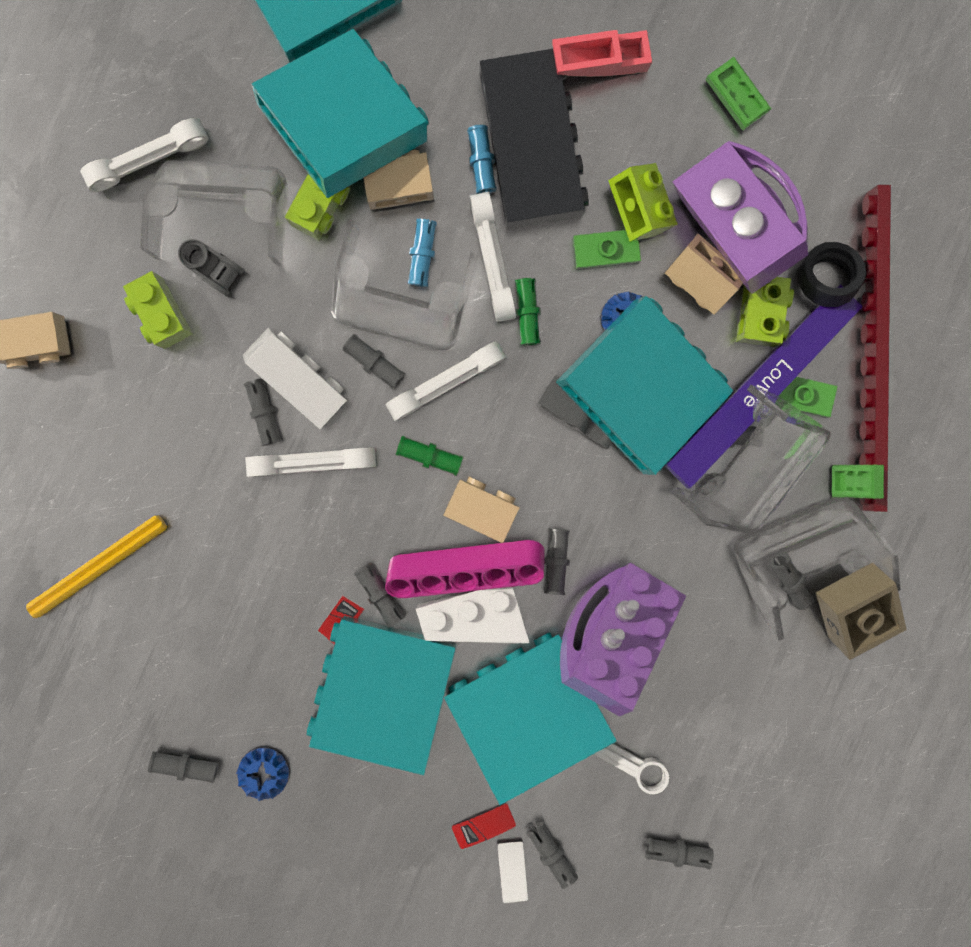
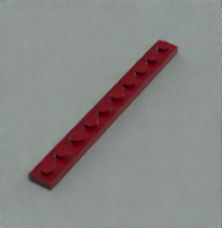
M877 185L866 193L862 203V211L866 215V227L862 233V245L866 247V259L864 260L866 276L865 292L861 299L862 310L865 311V324L861 329V341L865 343V356L862 357L860 365L861 374L864 376V388L860 394V404L864 408V421L860 425V437L864 440V453L860 456L859 465H884V498H859L863 505V511L887 512L891 185Z

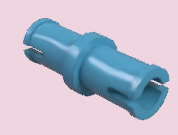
M474 125L469 127L467 132L472 154L469 157L470 166L474 167L476 193L489 191V194L496 192L497 187L495 185L492 165L495 163V157L490 151L488 126Z
M416 219L414 245L409 250V255L412 256L409 280L407 282L409 285L415 284V286L428 287L431 259L435 258V251L432 249L435 228L437 226L436 221L432 220L429 222V219Z

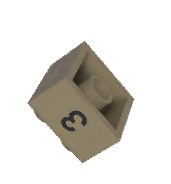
M873 562L816 592L828 637L849 660L907 630L897 585Z

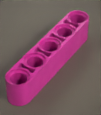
M523 540L400 554L390 559L385 589L393 597L411 598L533 585L539 583L544 578L545 549L537 541Z

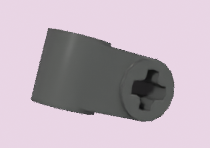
M197 239L184 241L178 249L180 262L226 297L229 294L228 288L238 273L242 274L244 272V269L221 253H217ZM196 249H202V260L199 263L191 264L189 261L191 252Z

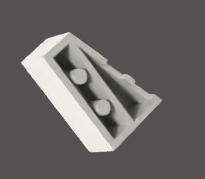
M268 327L242 355L245 364L314 425L321 429L347 401L341 395L344 388L331 376L325 380L317 372L320 366L307 354L301 358L293 350V347L296 345L283 332L276 335Z
M513 587L458 592L418 604L416 607L425 641L529 643Z

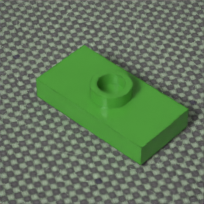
M732 57L710 73L705 79L742 131L761 119L772 109L735 57Z
M626 230L573 236L576 270L634 264L641 261L639 240L630 242Z
M796 377L770 405L830 418L838 386Z
M833 465L832 497L884 498V465Z

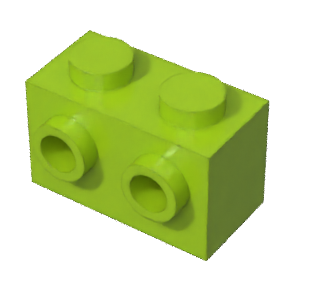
M656 163L629 167L608 180L630 242L655 237L678 225L673 206L669 201L662 175Z
M308 174L288 209L285 218L292 227L319 241L323 233L326 234L331 228L334 221L333 215L337 207L343 205L347 199L350 188L348 186L333 196L326 198Z
M150 271L123 286L127 294L124 301L133 315L138 314L143 324L140 326V331L149 344L153 343L158 347L166 349L193 335L161 276Z
M776 277L753 294L749 292L745 285L743 286L736 342L775 347L782 344L783 340H786L790 326L789 321L786 320L787 308L791 307L794 298V290L790 288V278Z

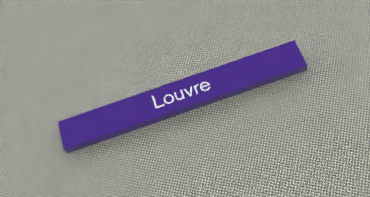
M839 284L835 288H843V286ZM855 298L839 307L818 305L665 464V467L687 489L691 488L863 306Z

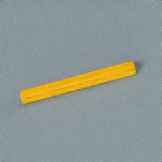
M159 515L151 517L26 605L27 611L33 618L43 616L167 529L165 521Z

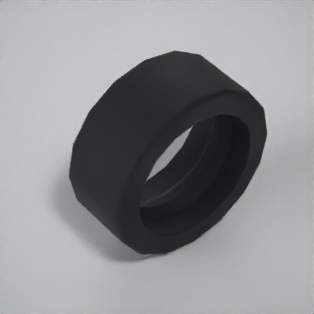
M824 242L815 246L808 253V256L805 257L798 274L799 287L805 297L815 304L824 307L842 306L849 303L861 288L866 276L865 262L860 254L849 245L839 242ZM820 262L839 264L847 271L850 276V282L843 288L826 286L817 280L813 273V268Z

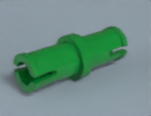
M535 278L515 280L518 309H515L516 317H519L521 346L541 344L538 322L541 308L537 307Z
M405 436L401 437L395 454L423 463L422 467L429 468V466L456 476L463 459L461 455L458 456L436 448V444L430 443L426 445L408 439Z

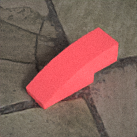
M617 30L552 39L557 75L587 77L627 75L648 72L652 64L647 30L618 34Z

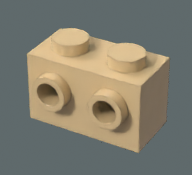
M411 150L364 177L370 210L434 200L426 152L420 153L418 150Z
M699 234L695 236L665 272L677 287L683 288L695 298L699 306L708 309L714 315L743 284L722 254Z
M47 312L0 320V364H5L7 369L24 368L28 366V361L39 360L40 364L55 363L60 361L59 356L71 354L65 317L60 314Z
M468 477L466 482L460 480L443 516L503 543L520 508L514 505L516 498L499 490L496 496L484 491L486 484L471 477Z

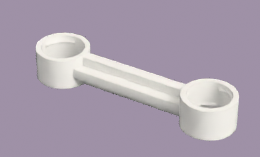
M186 119L175 124L170 129V133L113 159H98L82 167L81 174L89 191L101 192L117 185L121 177L176 152L196 150L204 146L209 138L200 119Z
M489 191L469 195L496 322L516 319L513 297L507 280Z
M498 340L494 341L414 389L398 395L385 405L396 422L477 374L504 361L507 356Z
M375 447L245 457L246 476L254 477L376 467Z
M611 744L593 754L635 777L641 790L648 794L662 792L669 783L668 771L657 758L647 757L641 759L615 744ZM650 765L659 766L662 770V779L654 786H647L640 780L641 772Z

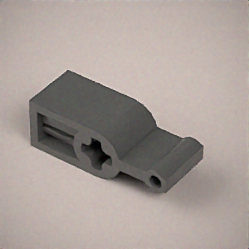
M555 376L537 405L608 449L612 441L556 383L559 377Z

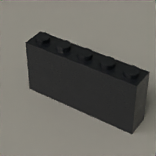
M553 49L481 60L479 73L495 157L506 230L582 217L585 207L589 206V198L586 186L581 187L579 175L583 174V162L581 155H575L574 143L578 142L576 124L570 123L568 111H572V98L570 91H564L563 79H567V75H557Z

